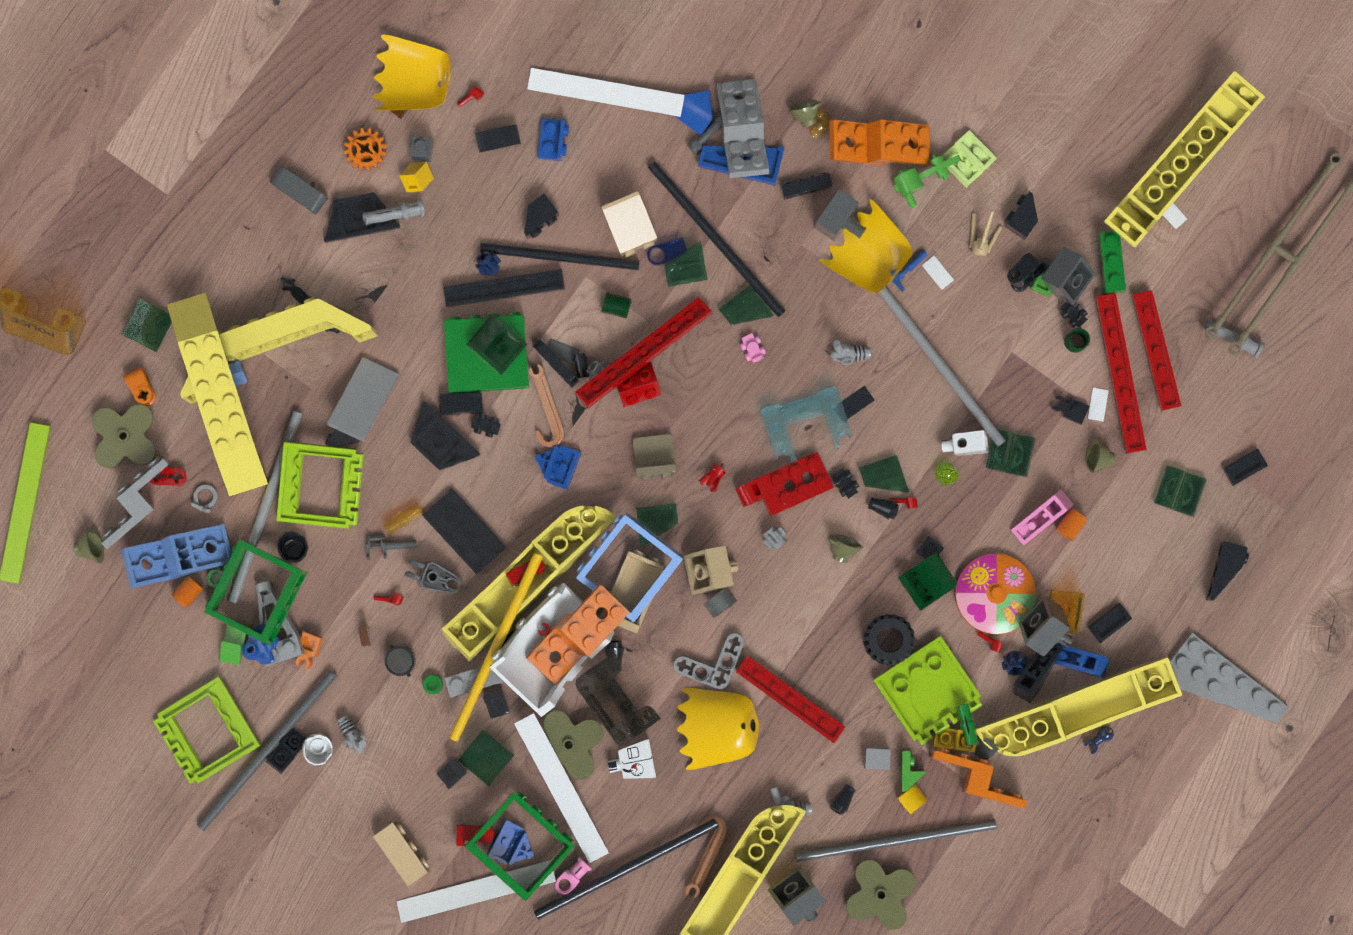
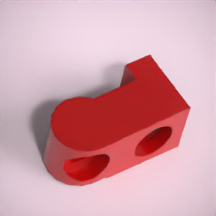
M457 825L456 846H464L465 841H469L482 825ZM490 827L478 841L483 844L490 843L494 838L493 829Z

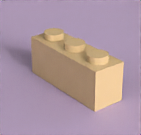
M393 822L374 835L373 838L406 885L410 886L429 872L427 869L429 864L423 856L420 858L415 851L418 848L412 840L408 841L404 836L406 831L402 825Z

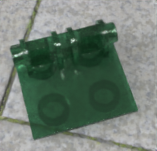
M139 299L121 335L157 352L172 323L170 314Z

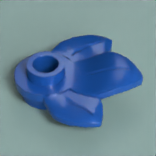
M258 625L253 630L262 634L265 625ZM249 636V640L243 645L242 653L248 660H256L260 664H270L275 661L271 651L276 647L279 638L276 637L273 645H269ZM251 646L254 648L252 653L249 652Z

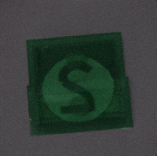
M998 430L1006 441L999 447L993 440L991 441L986 468L1027 478L1036 438Z
M1167 466L1154 504L1194 518L1207 479Z

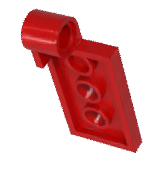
M815 452L750 481L735 490L743 507L762 499L770 517L827 492L833 489L834 486L818 452ZM803 473L811 474V483H805L802 480ZM786 481L794 483L795 488L793 491L790 492L785 489L784 483Z

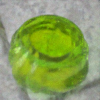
M947 463L937 468L935 476L939 483L947 486L957 481L958 471L954 466Z

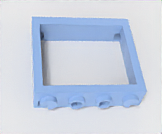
M626 512L624 516L620 514L613 524L616 527L613 531L610 532L608 530L601 538L603 544L599 548L595 546L591 551L589 562L587 564L583 562L577 569L579 575L576 579L592 591L598 586L586 574L627 523L672 558L635 608L631 611L624 606L629 611L626 617L635 622L683 560L684 556Z

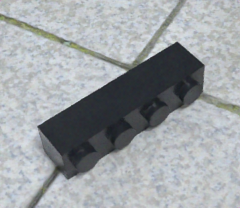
M824 172L820 173L817 177L809 176L805 180L797 179L794 183H783L781 191L784 200L831 188L832 181L830 174Z

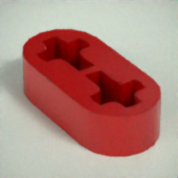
M165 467L159 474L166 475V478H159L158 482H156L155 478L150 480L152 484L157 486L178 487L185 484L187 474L180 468ZM176 472H179L183 478L179 479L178 483H176V480L169 478V475H176Z

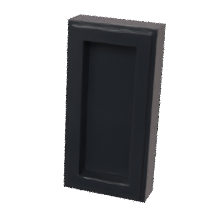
M1256 449L1223 468V471L1231 485L1234 486L1268 465L1259 449Z
M1118 603L1090 625L1088 629L1101 644L1132 618L1124 607Z

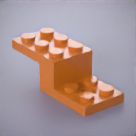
M841 120L829 121L830 161L875 166L892 162L923 166L930 165V125L889 120H877L870 123ZM846 137L851 141L850 147L846 144ZM909 139L914 143L913 149L909 146Z
M599 584L573 614L566 613L556 623L550 632L527 655L526 659L556 686L582 656H591L628 615L629 611ZM600 607H603L606 612L602 619L596 616V611ZM557 651L559 659L553 663L550 661L549 656L551 652Z
M937 747V750H931L930 758L968 768L962 792L1026 809L1027 801L1022 800V795L1009 792L1007 796L1003 795L1004 790L993 787L989 788L994 766L989 765L990 761L980 758L972 761L969 755L957 753L956 756L950 755L951 750Z

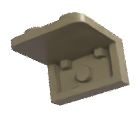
M672 435L634 438L633 447L637 478H641V481L653 480V476H661V479L672 478L673 474H677Z

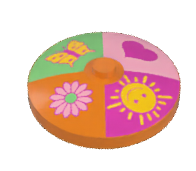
M987 554L978 557L963 569L957 580L958 586L955 588V599L958 610L970 626L981 632L1003 634L1013 631L1019 627L1018 623L1035 606L1036 587L1034 579L1029 570L1020 561L1011 556Z

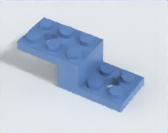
M224 524L175 534L160 541L121 549L131 589L186 577L198 571L221 567L232 556ZM207 543L213 545V553H209L206 550L205 546ZM143 559L150 563L148 570L144 569L141 565Z

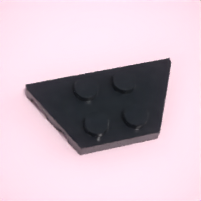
M375 192L335 200L324 242L330 243L401 228L395 219L368 225L364 224V212L386 209V206Z
M425 401L422 403L410 443L439 471L481 455Z

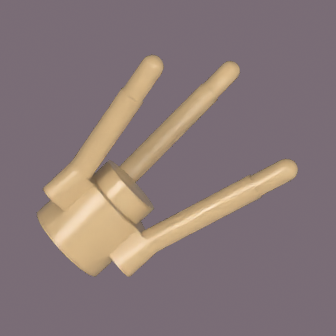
M994 210L990 211L982 238H977L976 241V214H972L971 241L969 244V248H972V254L986 257L987 253L990 254L991 248L1002 229V226L997 228L988 244L986 238Z

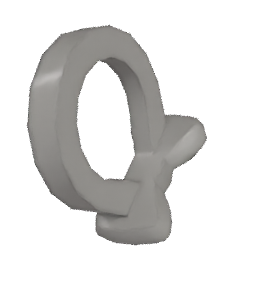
M210 485L199 486L194 492V503L192 502L191 506L200 511L210 513V508L216 504L218 499L216 490ZM203 489H209L213 493V500L204 507L200 506L198 501L199 492Z

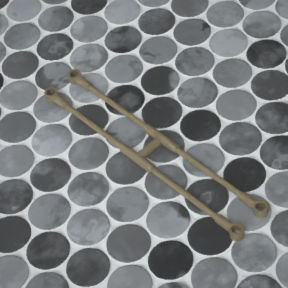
M1334 153L1330 156L1329 163L1322 171L1320 178L1288 223L1273 239L1260 258V262L1222 315H1219L1213 325L1206 329V338L1209 340L1215 339L1228 313L1274 252L1291 262L1283 278L1246 330L1242 331L1237 340L1230 344L1228 351L1231 355H1238L1240 353L1241 346L1248 338L1252 328L1287 279L1291 278L1309 253L1310 247L1349 193H1352L1353 175L1341 197L1297 256L1280 246V243L1287 235V231L1324 179L1328 178L1333 169L1340 165L1342 161L1340 154ZM1332 158H1337L1339 162H1333ZM1213 330L1215 335L1210 336L1208 331ZM1237 346L1238 351L1234 352L1231 347Z

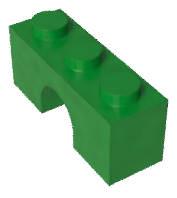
M1115 231L1101 232L1097 235L1098 254L1102 260L1101 282L1103 295L1122 294L1126 291L1121 237Z

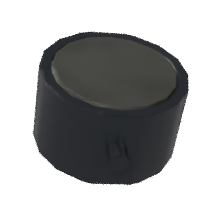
M389 646L390 650L385 656L387 670L396 676L407 675V677H410V672L413 671L416 665L414 653L405 646Z

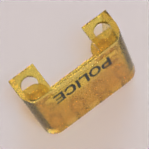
M2 286L0 291V323L4 332L63 355H69L74 352L87 322L85 319L75 313L58 308L52 326L25 316L28 302L21 296L22 293ZM63 315H68L69 317L64 321L63 326H61L59 323L60 317Z

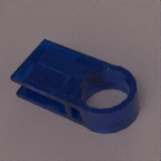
M683 237L650 247L647 253L649 263L654 266H661L688 257ZM653 249H661L665 257L663 261L656 263L650 259V252Z

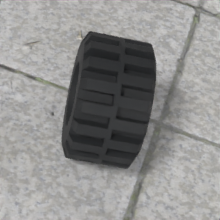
M885 614L875 618L867 626L863 636V643L867 654L879 664H898L908 658L914 649V630L909 622L894 614ZM884 628H893L901 636L900 646L895 651H884L878 645V634Z

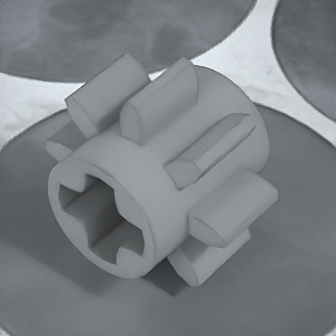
M601 359L599 362L593 361L587 369V373L590 374L588 379L591 380L608 367L609 364Z
M773 526L763 535L766 539L763 543L768 549L773 547L777 550L787 541L784 538L787 533L782 527L776 529Z

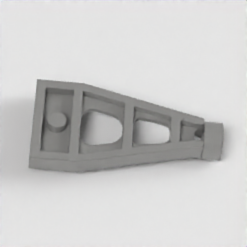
M271 581L255 585L259 604L260 625L264 624L265 626L268 622L266 607L272 604L276 606L279 599L272 588ZM288 614L282 624L287 637L284 640L278 641L276 647L271 651L275 661L266 664V667L305 655L300 635Z

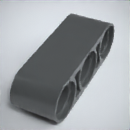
M280 166L270 180L272 185L315 215H317L328 199L283 166Z

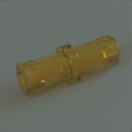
M415 503L402 513L399 512L394 519L384 524L383 527L391 536L404 525L405 527L408 526L409 522L423 514V511Z

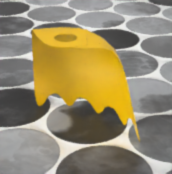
M381 35V38L388 44L389 50L376 56L384 63L385 69L374 76V79L382 85L383 90L373 95V98L383 102L384 105L374 108V110H418L436 108L442 105L446 98L451 76L449 55L442 50L395 36ZM447 72H448V80H447V83L445 84V78H446V74H447ZM442 80V86L439 87L438 82Z
M870 199L872 213H857L860 225L867 228L859 239L853 233L844 229V244L842 246L829 245L833 259H819V261L857 286L877 293L900 272L912 256L913 250L900 230L883 210Z
M696 688L682 689L689 696V700L677 706L680 711L686 714L685 722L677 728V731L688 739L687 745L680 749V753L693 759L692 763L686 767L687 770L742 759L755 750L759 734V720L754 705L748 697L723 691ZM752 719H754V721H755V731H754V732L751 730V727H750V723H751V720H752ZM743 722H745V729L741 728Z

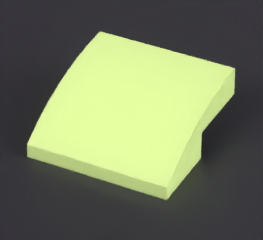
M970 130L942 155L944 161L957 155L960 156L961 161L947 168L966 188L997 159Z

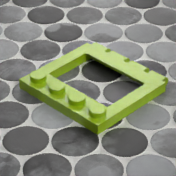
M284 441L277 521L349 529L350 525H358L359 511L351 510V507L359 508L361 491L353 490V488H361L362 471H357L355 468H363L364 454L357 453L356 448ZM304 454L344 459L338 516L298 512Z
M220 676L158 713L159 718L153 721L160 734L165 731L168 732L162 738L169 750L178 749L172 755L179 767L188 766V769L183 771L189 784L195 781L201 783L261 746ZM209 696L239 747L204 768L174 716Z

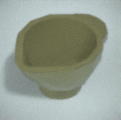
M809 100L790 108L789 111L797 121L801 122L802 127H808L818 122L816 116L818 114V107L822 104L817 100Z
M1099 437L1093 439L1086 455V466L1091 473L1098 472L1105 467L1110 468L1115 461V453L1111 452Z
M87 530L80 537L79 541L74 543V552L77 557L102 563L104 560L102 539L97 532Z
M839 534L828 536V541L832 543V550L834 552L832 558L838 562L847 563L849 558L854 557L863 548L860 543L850 537Z

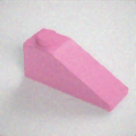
M1060 489L1011 531L1025 545L1074 504Z

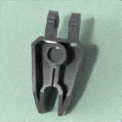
M410 559L409 564L413 567L421 568V572L417 576L410 571H405L404 576L417 580L420 588L444 593L459 592L449 588L446 583L448 580H453L462 584V581L455 574L432 561L422 564Z

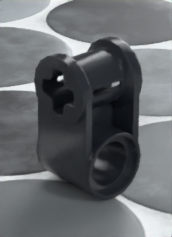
M1031 253L1023 255L1020 261L1007 274L1012 289L1016 292L1025 291L1043 273L1045 264Z

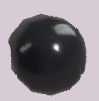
M296 531L285 532L279 538L277 549L283 560L293 564L301 562L306 557L308 545L305 537Z

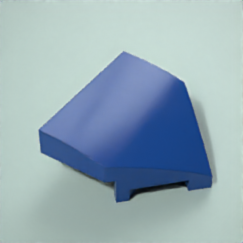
M710 90L684 94L681 117L675 116L700 135L704 133L713 120L714 111L712 109Z
M556 445L553 449L536 455L535 459L547 483L568 490L582 453L562 445Z
M504 818L486 855L505 865H512L517 861L534 857L527 838V832L524 831V828Z

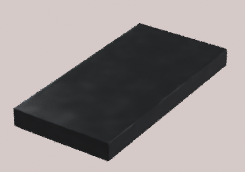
M453 489L448 491L422 515L476 575L506 549L503 543Z

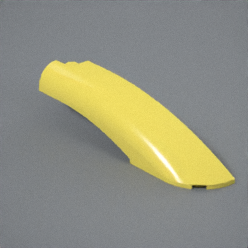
M578 506L563 513L536 537L484 591L442 628L444 636L454 648H457L470 661L482 649H485L493 642L518 586L512 587L506 578V573L530 561L534 553L543 556L544 572L539 575L535 574L514 619L515 621L600 538L618 517L598 506Z
M1165 656L1022 709L977 728L976 732L982 741L987 738L998 747L999 750L997 752L1006 756H1023L1066 741L1119 718L1182 696V691L1169 657ZM983 741L985 745L992 749V747H990L986 742Z
M781 805L765 809L759 813L749 824L679 935H729L806 811L791 805Z

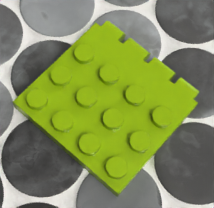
M941 636L873 680L912 740H918L921 746L933 739L929 732L930 730L939 735L950 727L946 721L948 718L953 725L960 721L957 706L969 704L971 713L982 706L978 699L981 695Z

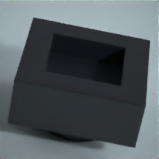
M928 536L916 553L926 559L934 553L939 555L944 547Z

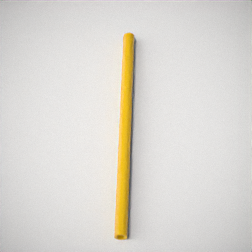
M534 553L449 736L450 739L456 742L459 741L491 671L489 667L493 662L492 656L501 649L543 556Z

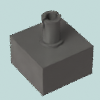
M840 189L815 225L816 230L833 241L836 240L844 229H847L860 239L867 228L852 219V215L856 211L859 202Z
M1066 247L1062 248L1054 261H1051L1049 258H1045L1042 261L1045 264L1044 270L1046 272L1041 280L1055 297L1074 306L1096 275L1083 256Z
M1044 596L1018 623L1025 645L1043 657L1057 642L1065 648L1069 646L1067 643H1072L1073 637L1066 633L1070 626L1063 607L1047 596Z
M800 866L768 889L770 895L793 926L804 918L808 922L814 921L818 917V913L815 910L826 903V900Z

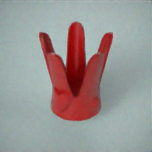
M722 463L720 467L713 464L710 471L698 480L701 481L700 484L711 485L710 491L716 492L721 478L726 474L722 469L724 464Z

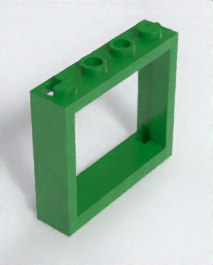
M239 540L232 549L233 554L230 560L224 565V573L221 579L214 586L215 591L212 597L206 602L204 613L265 644L273 645L308 572L246 541ZM247 550L292 572L262 634L217 612Z
M513 791L464 847L526 902L575 846L571 843L573 839L567 833L561 834L556 830L559 826L550 818L546 821L541 816L543 812L536 805L531 807L527 803L528 798L520 791L518 793ZM513 801L518 803L564 845L526 890L475 845Z

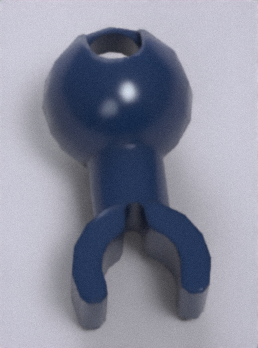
M1109 726L1101 727L1098 731V736L1093 740H1087L1084 746L1096 743L1091 754L1096 753L1098 746L1103 741L1108 742L1114 737L1113 729ZM1107 729L1112 730L1111 733H1107L1106 731Z

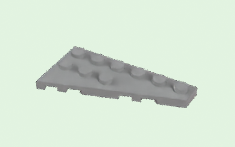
M1193 633L1188 636L1170 660L1180 688L1183 691L1273 723H1277L1289 708Z

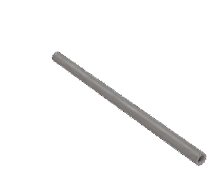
M885 286L878 292L999 447L1006 440Z
M296 411L292 412L248 543L256 547L280 481L284 441H294L302 417V413ZM248 550L241 561L228 601L238 604L254 557V553Z

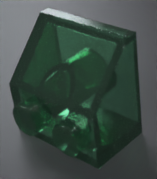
M492 314L466 345L502 375L526 347L527 343L503 321Z
M482 730L458 761L486 785L490 786L515 755L488 732Z

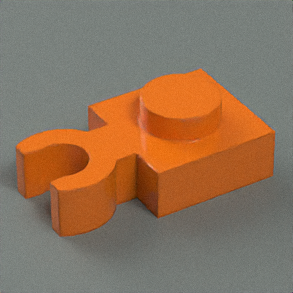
M303 631L301 642L305 655L299 656L296 659V665H301L302 661L305 660V669H310L313 665L312 656L318 657L324 638L308 631Z

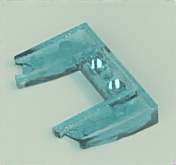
M837 386L819 391L817 395L781 406L776 404L760 409L775 460H778L779 455L791 456L790 462H797L787 426L824 415L835 450L841 447L839 441L846 434L850 438L852 437Z

